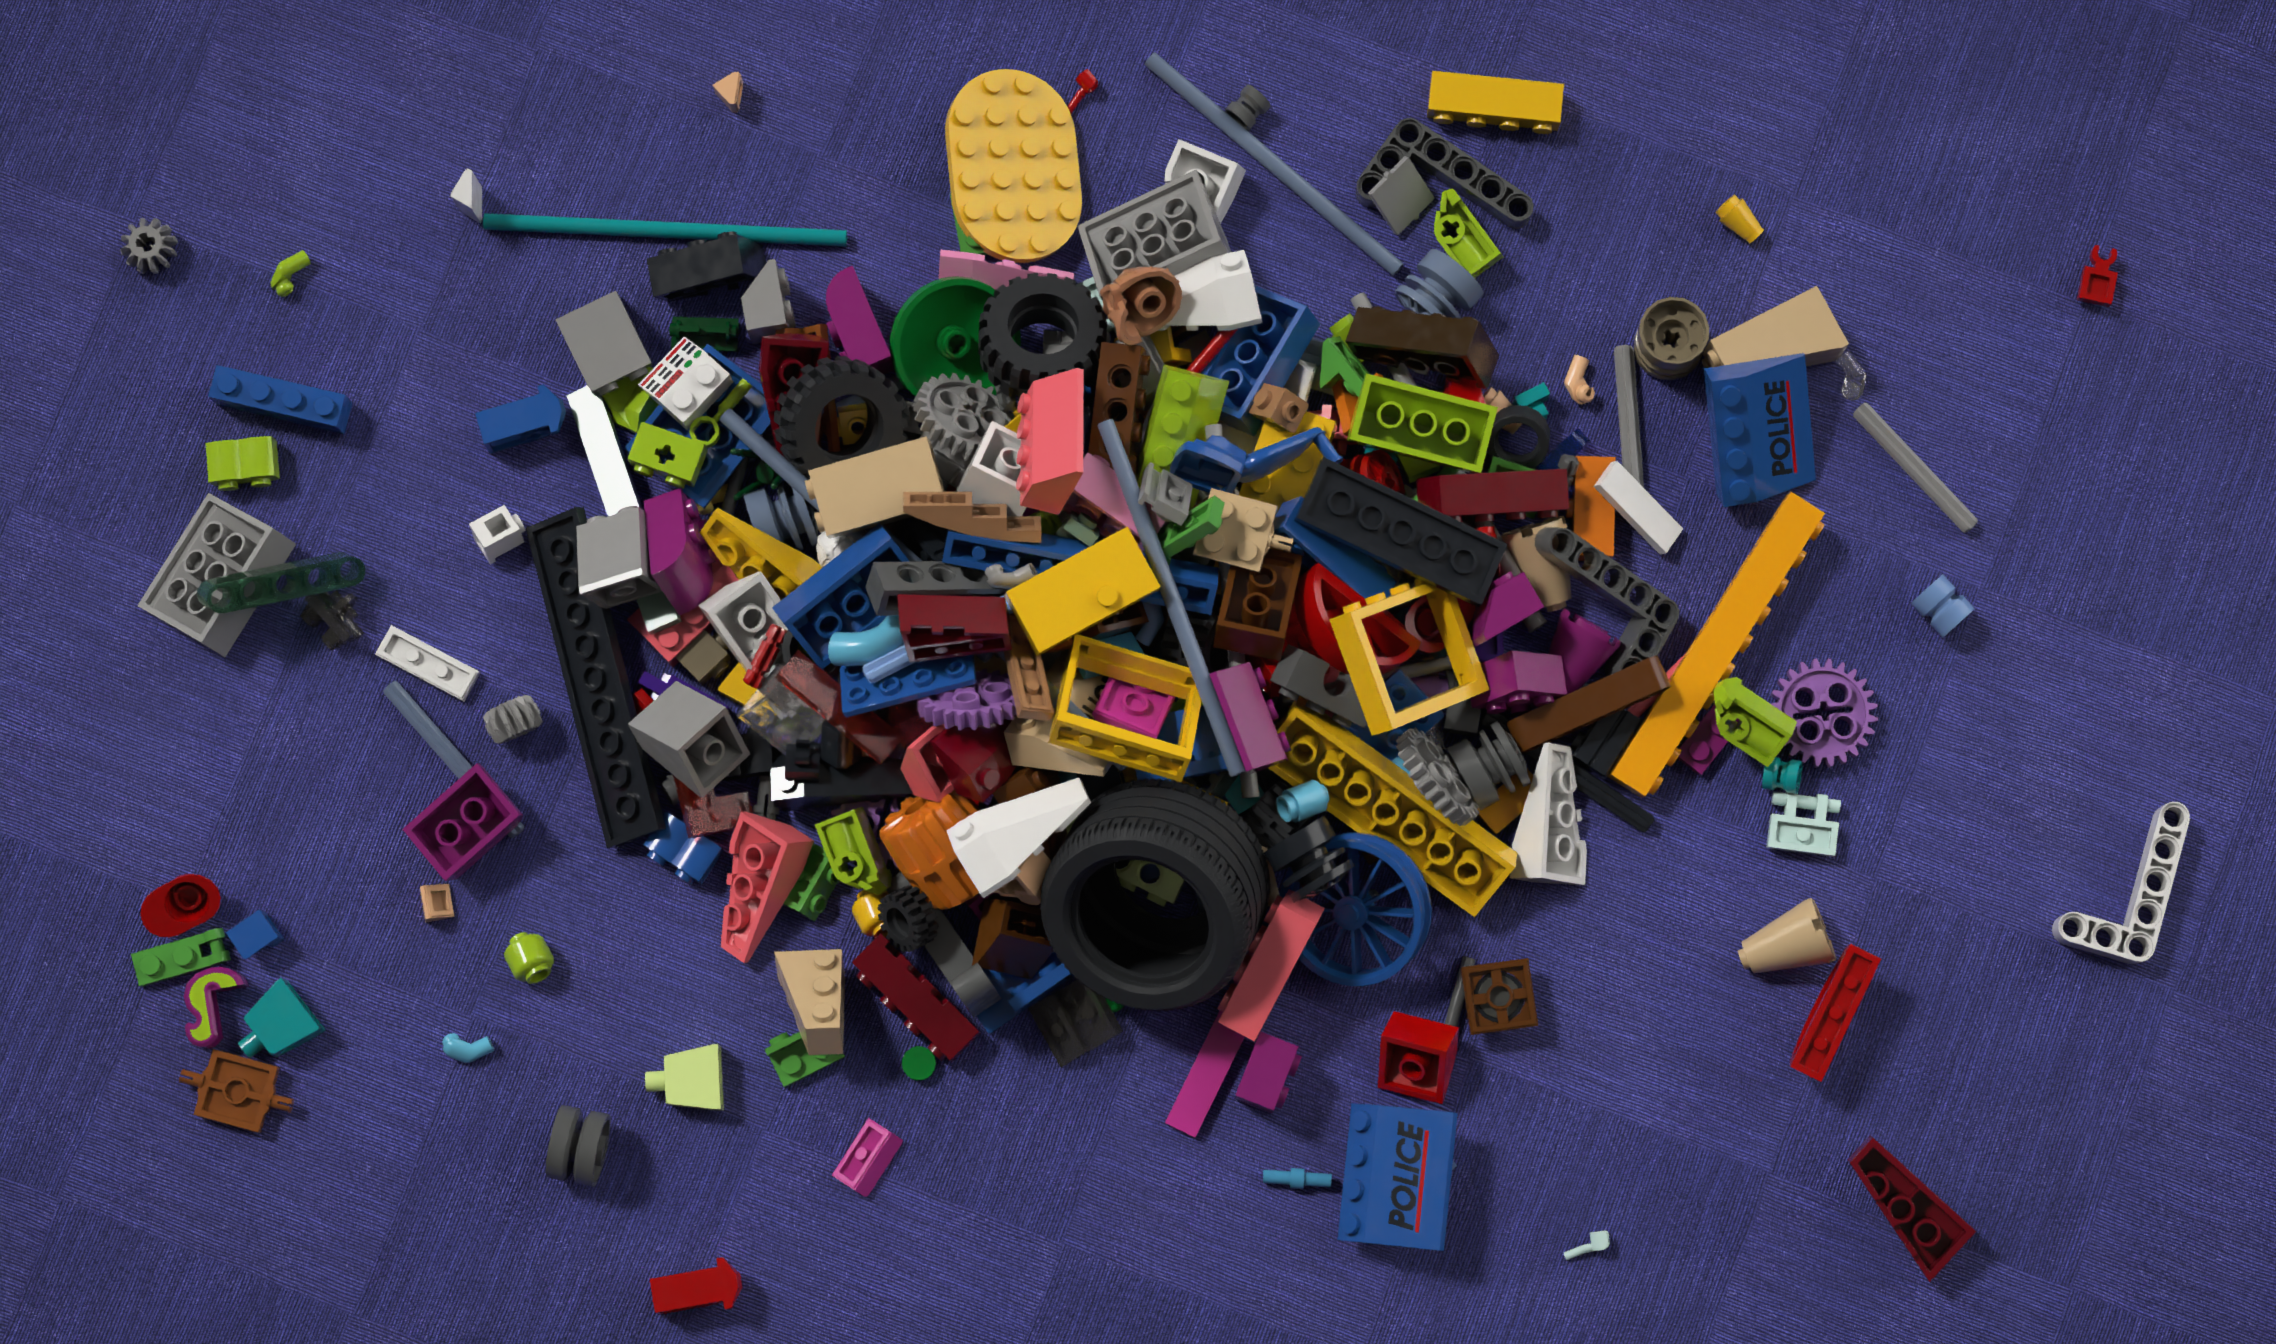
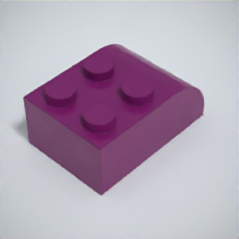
M853 265L847 267L833 277L826 292V305L832 320L827 322L826 325L836 349L841 346L843 347L844 351L839 353L840 356H846L852 361L855 359L861 360L882 374L892 372L894 367L891 354Z
M678 488L645 500L644 510L651 575L678 615H681L696 608L709 595L713 586L712 563L715 562V555L699 533L707 520L700 518L695 501L692 498L688 499L682 489Z
M476 763L402 830L445 881L458 879L509 834L522 820L523 814L480 763Z

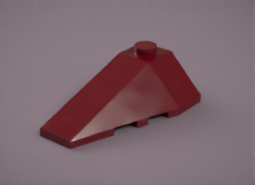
M783 333L762 337L759 373L776 450L782 456H784L780 450L782 445L776 441L774 432L779 428V425L774 422V412L777 410L781 411L782 405L777 400L781 392L787 394L791 388L786 383L792 376L798 379L803 375L800 371L801 368L807 364L815 368L818 366V359L827 357L829 342L818 335ZM822 411L817 418L815 427L817 444L819 442Z
M1003 719L1002 725L990 723V728L979 725L976 730H972L971 727L958 730V726H953L949 729H944L930 741L957 795L984 802L1008 780L1017 765H1012L1004 736V731L1012 720Z

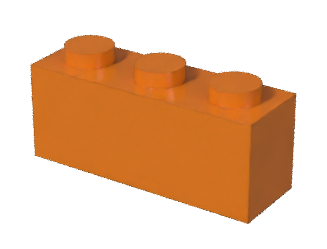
M1576 456L1579 467L1576 474L1572 475L1574 477L1571 484L1572 498H1569V509L1565 510L1566 518H1571L1572 532L1610 558H1613L1615 508L1593 486L1608 465L1616 461V457ZM1583 553L1579 555L1578 561H1585Z

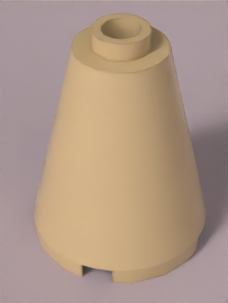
M1564 516L1545 519L1544 522L1537 524L1531 523L1501 535L1504 543L1508 544L1507 548L1520 572L1525 573L1548 612L1567 607L1566 601L1572 598L1570 574L1543 557L1536 550L1535 537L1545 527L1567 529ZM1555 535V537L1552 540V546L1554 550H1556V548L1559 545V539L1557 535Z
M1813 898L1805 899L1741 942L1743 949L1738 950L1744 969L1751 968L1753 973L1827 964L1837 960L1831 939L1829 940L1826 932V926Z

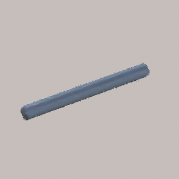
M393 681L383 690L386 697L458 779L472 768L470 763L397 681ZM519 822L508 836L514 838L523 831L524 825Z

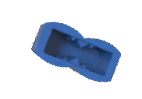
M665 812L663 817L666 829L651 834L643 844L650 850L647 856L663 867L666 862H669L678 868L675 875L688 884L692 885L694 880L703 884L724 850L670 813Z

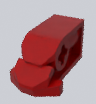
M724 1257L716 1258L717 1267L651 1278L650 1285L654 1311L656 1314L661 1315L721 1303L724 1304L725 1310L732 1309L743 1288L741 1274Z

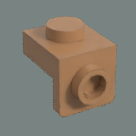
M1264 383L1256 393L1253 405L1248 413L1257 419L1276 423L1288 432L1294 433L1309 404L1286 388Z

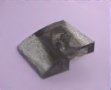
M1079 979L1028 1008L1060 1067L1066 1066L1123 1032L1106 999L1095 991H1091L1085 984L1079 982Z

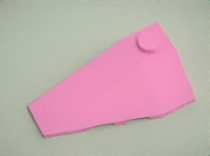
M942 249L940 251L939 279L953 276L968 277L979 280L995 290L1001 285L1008 287L1009 280L1020 276L1021 280L1026 279L1027 274L1038 273V276H1047V273L1057 274L1059 279L1064 280L1065 277L1075 280V274L1072 272L1041 266H1029L1028 270H1023L1020 265L1015 264V261L1004 259L1002 262L993 264L984 260L985 255Z

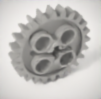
M942 373L938 379L932 376L929 382H924L914 399L915 405L912 409L917 413L914 418L915 421L922 423L920 430L931 433L928 438L929 441L939 440L940 449L945 447L951 448L952 456L960 452L964 460H967L970 455L974 456L991 421L1005 426L1015 416L1010 410L1007 413H1003L1000 410L997 395L992 394V386L985 389L982 387L981 380L976 381L974 384L971 383L968 375H965L964 379L960 380L955 373L952 374L950 379Z
M1410 728L1399 736L1396 740L1398 743L1396 748L1400 751L1398 756L1404 761L1402 765L1411 773L1409 777L1413 779L1415 786L1425 796L1426 800H1431L1436 810L1440 809L1445 818L1449 817L1453 824L1457 822L1459 826H1465L1476 818L1479 814L1477 810L1479 806L1448 753L1445 754L1439 744L1435 745L1431 736L1427 737L1422 730L1419 732L1417 728Z

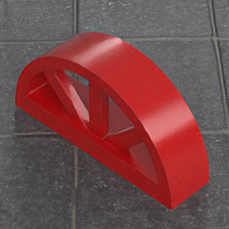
M1317 563L1298 578L1295 592V608L1298 621L1304 635L1314 650L1332 667L1345 674H1349L1329 619L1344 614L1342 608L1358 601H1360L1361 607L1367 604L1364 597L1320 563ZM1382 611L1361 619L1381 675H1385L1412 657L1422 643ZM1375 648L1387 657H1377Z
M1849 944L1845 948L1825 981L1805 1021L1790 1059V1067L1822 1082L1881 958L1853 944Z

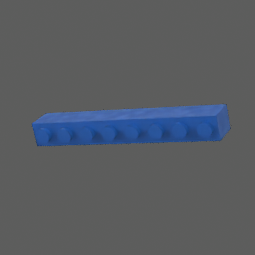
M948 529L942 562L984 571L991 565L1000 564L1003 567L1004 573L1013 572L1032 563L1037 573L1040 574L1089 546L1081 540L1041 533V543L1001 541L971 536ZM1143 553L1147 563L1150 566L1146 553ZM1171 558L1169 568L1185 610L1211 615L1218 587L1219 568ZM1160 590L1140 600L1165 606Z

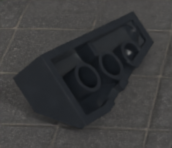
M810 742V745H820L821 748V743ZM781 745L771 766V801L783 811L913 795L901 771L902 759L876 754L872 757H862L848 768L838 769L822 760L820 754L819 781L785 779L786 745Z

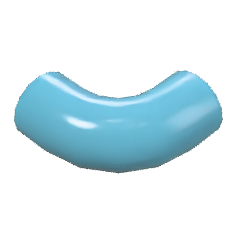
M899 615L886 616L883 622L870 630L852 633H833L828 645V655L831 663L835 666H864L903 646L904 642L900 632Z

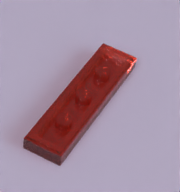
M799 650L775 677L880 765L904 738L873 711L845 717L842 712L841 685Z

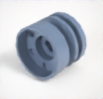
M1431 249L1417 264V270L1424 280L1414 275H1408L1405 278L1406 285H1399L1394 292L1397 300L1405 310L1425 315L1439 313L1447 317L1460 319L1461 317L1455 307L1463 311H1470L1484 294L1479 283L1465 268L1437 249Z
M781 483L777 487L779 499L775 501L771 500L765 488L745 494L744 500L753 527L785 544L786 539L792 538L799 551L804 550L801 534L807 533L812 547L817 545L818 527L814 516V507L794 488H792L794 495L787 496L783 483Z

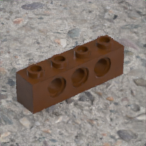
M1101 342L1088 453L1092 456H1101L1110 464V468L1114 470L1097 425L1112 419V412L1116 407L1126 406L1127 416L1122 421L1115 422V425L1123 441V446L1134 475L1137 476L1139 457L1134 456L1136 442L1140 443L1142 439L1143 424L1138 422L1140 409H1145L1147 391L1142 389L1143 377L1149 375L1151 358L1149 355H1146L1147 351L1140 345ZM1124 372L1130 373V384L1125 388L1116 387L1115 382L1118 375Z

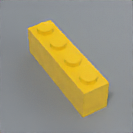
M1432 71L1427 118H1434L1433 121L1439 124H1452L1454 120L1464 121L1471 127L1480 128L1485 127L1486 124L1499 125L1500 129L1507 131L1519 130V127L1532 128V131L1538 134H1550L1552 130L1558 131L1561 122L1564 84Z

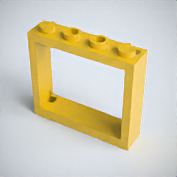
M1419 579L1414 580L1415 587L1410 588L1409 583H1405L1389 589L1391 593L1389 597H1386L1385 593L1382 592L1365 598L1366 606L1361 607L1360 601L1342 607L1344 614L1329 619L1372 736L1396 729L1490 690L1457 598ZM1426 594L1459 686L1394 711L1361 619Z
M1079 634L1074 636L1072 646H1070L1065 661L1048 743L1182 782L1191 761L1201 707V698L1190 669ZM1078 667L1186 700L1178 745L1068 713L1076 668Z

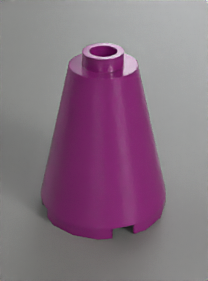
M1564 608L1560 614L1548 654L1562 656L1567 694L1580 689L1614 654L1622 641L1615 637L1613 642H1610L1611 636L1607 635V631L1576 613L1572 619L1569 618L1571 612Z

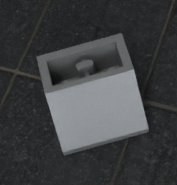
M775 259L767 261L741 297L746 330L753 345L762 343L763 336L776 335L775 330L796 327L790 300H785V296L791 295L788 277L785 273V268H779Z

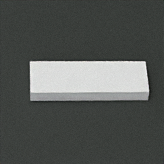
M1618 461L1611 462L1593 486L1659 554L1667 553L1682 532L1683 528Z
M392 625L375 653L376 656L465 702L480 675V672Z

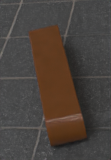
M1658 655L1560 697L1554 700V703L1545 704L1507 722L1506 725L1521 754L1543 746L1544 743L1555 741L1669 689L1671 684Z

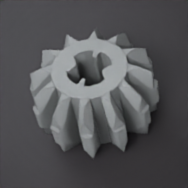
M140 218L139 228H136L133 224H128V229L132 234L121 236V240L127 245L120 249L123 256H128L126 263L131 268L137 266V271L141 274H144L148 268H150L153 274H158L159 264H162L165 268H170V263L166 258L177 256V252L171 247L178 243L175 236H170L172 229L168 225L161 226V222L157 218H154L150 224H148L145 218ZM153 241L155 245H150L152 249L146 252L143 247H148L146 243Z
M529 695L519 696L499 704V706L490 709L483 716L486 724L485 728L489 736L498 744L525 735L535 730L543 722L537 703Z

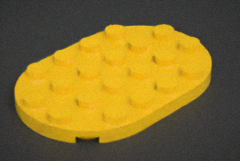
M998 69L975 77L954 98L948 110L945 123L951 201L956 220L967 237L970 236L984 249L983 252L996 259L1015 261V263L1039 261L1061 248L1072 236L1080 220L1082 193L1076 133L1071 113L1061 96L1049 84L1032 74L1013 69Z

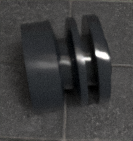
M1325 816L1264 852L1275 872L1289 867L1292 869L1293 874L1282 883L1284 888L1297 881L1301 884V889L1289 895L1293 903L1317 896L1340 882L1348 871L1355 867L1351 859L1339 866L1334 862L1333 859L1346 852L1344 847L1329 852L1325 847L1336 836Z

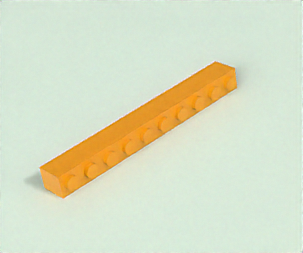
M1793 492L1785 496L1670 677L1671 687L1659 694L1607 777L1640 798L1645 797L1647 793L1655 794L1664 779L1659 776L1666 764L1671 767L1682 751L1677 747L1684 736L1689 739L1700 722L1695 719L1701 708L1708 710L1713 703V689L1719 680L1727 679L1736 666L1731 663L1732 659L1738 651L1742 654L1745 652L1753 639V636L1749 634L1755 623L1761 626L1771 611L1767 604L1772 596L1779 597L1786 588L1789 580L1784 577L1791 567L1797 569L1805 558L1807 552L1802 550L1809 539L1815 541L1825 524L1820 522L1825 514L1823 511Z

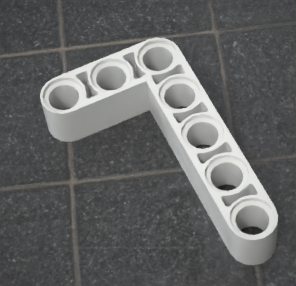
M2169 802L2155 811L2123 926L2079 912H2069L2059 916L2052 925L2053 936L2058 942L2128 964L2141 963L2153 955L2190 821V814L2185 805L2180 802ZM2166 810H2171L2177 815L2178 824L2176 827H2171L2165 822L2164 813ZM2158 842L2168 846L2170 851L2168 859H2162L2156 854L2155 846ZM2149 874L2155 875L2160 879L2161 887L2158 892L2150 890L2147 886L2146 881ZM2140 907H2146L2151 911L2152 920L2150 924H2144L2139 920L2138 910ZM2066 919L2074 921L2077 925L2078 933L2075 937L2065 934L2063 923ZM2099 929L2107 931L2111 939L2108 947H2103L2097 942L2096 933ZM2132 939L2140 941L2143 945V953L2140 957L2134 956L2129 950V943Z

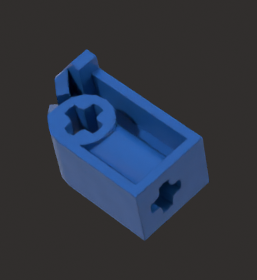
M543 384L537 386L539 391L537 395L476 412L475 415L483 443L488 452L492 454L542 439L550 434H558L566 415L563 400Z

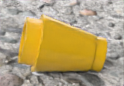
M1735 194L1715 212L1720 217L1719 222L1742 237L1749 244L1764 231L1744 199H1739Z

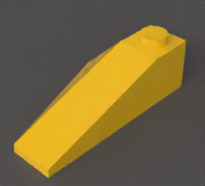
M719 508L712 513L699 532L720 562L725 566H729L739 580L761 571L781 600L822 569L820 564L811 557Z

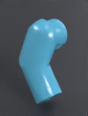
M450 1033L442 1041L444 1053L448 1057L464 1063H471L495 1051L488 1036L470 1044L461 1040L458 1034Z

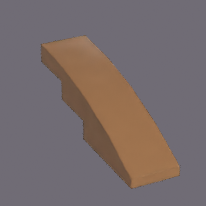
M903 492V512L935 526L971 536L1001 541L1041 543V516H1007V504H972V492Z

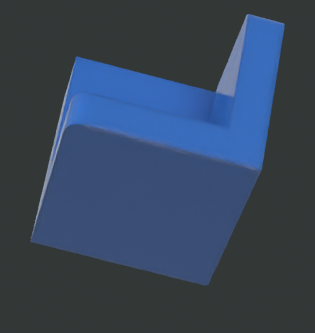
M260 909L226 932L242 958L246 960L266 946L275 947L285 940L268 914Z

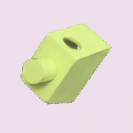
M712 1044L664 1056V1071L645 1072L646 1092L665 1091L666 1104L672 1106L724 1111L721 1046L719 1044Z

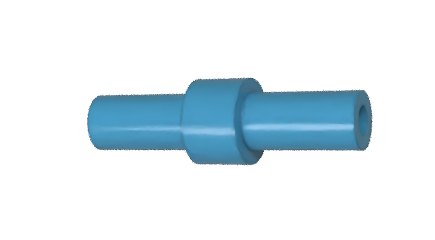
M1291 1168V1171H1263V1183L1290 1185V1188L1304 1189V1186L1331 1187L1332 1174L1305 1172V1169Z

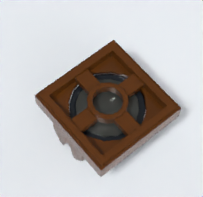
M1528 958L1460 968L1470 1035L1498 1033L1538 1026Z

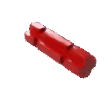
M776 624L770 625L765 635L767 636L766 641H762L751 662V665H753L752 669H748L743 678L747 685L755 689L762 687L766 679L764 674L765 672L769 673L780 651L778 646L780 643H783L787 630Z

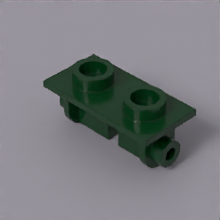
M673 317L669 329L670 336H672L671 350L683 337H686L702 350L708 343L717 351L737 352L739 319Z

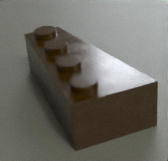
M1378 306L1372 308L1358 307L1346 338V343L1357 359L1398 368L1400 363H1404L1406 367L1415 371V373L1428 375L1429 370H1433L1447 375V380L1460 383L1462 378L1476 381L1475 386L1477 388L1488 390L1500 356L1478 320L1472 317L1452 318L1439 313L1425 315L1417 314L1411 310H1402L1401 312L1390 311Z

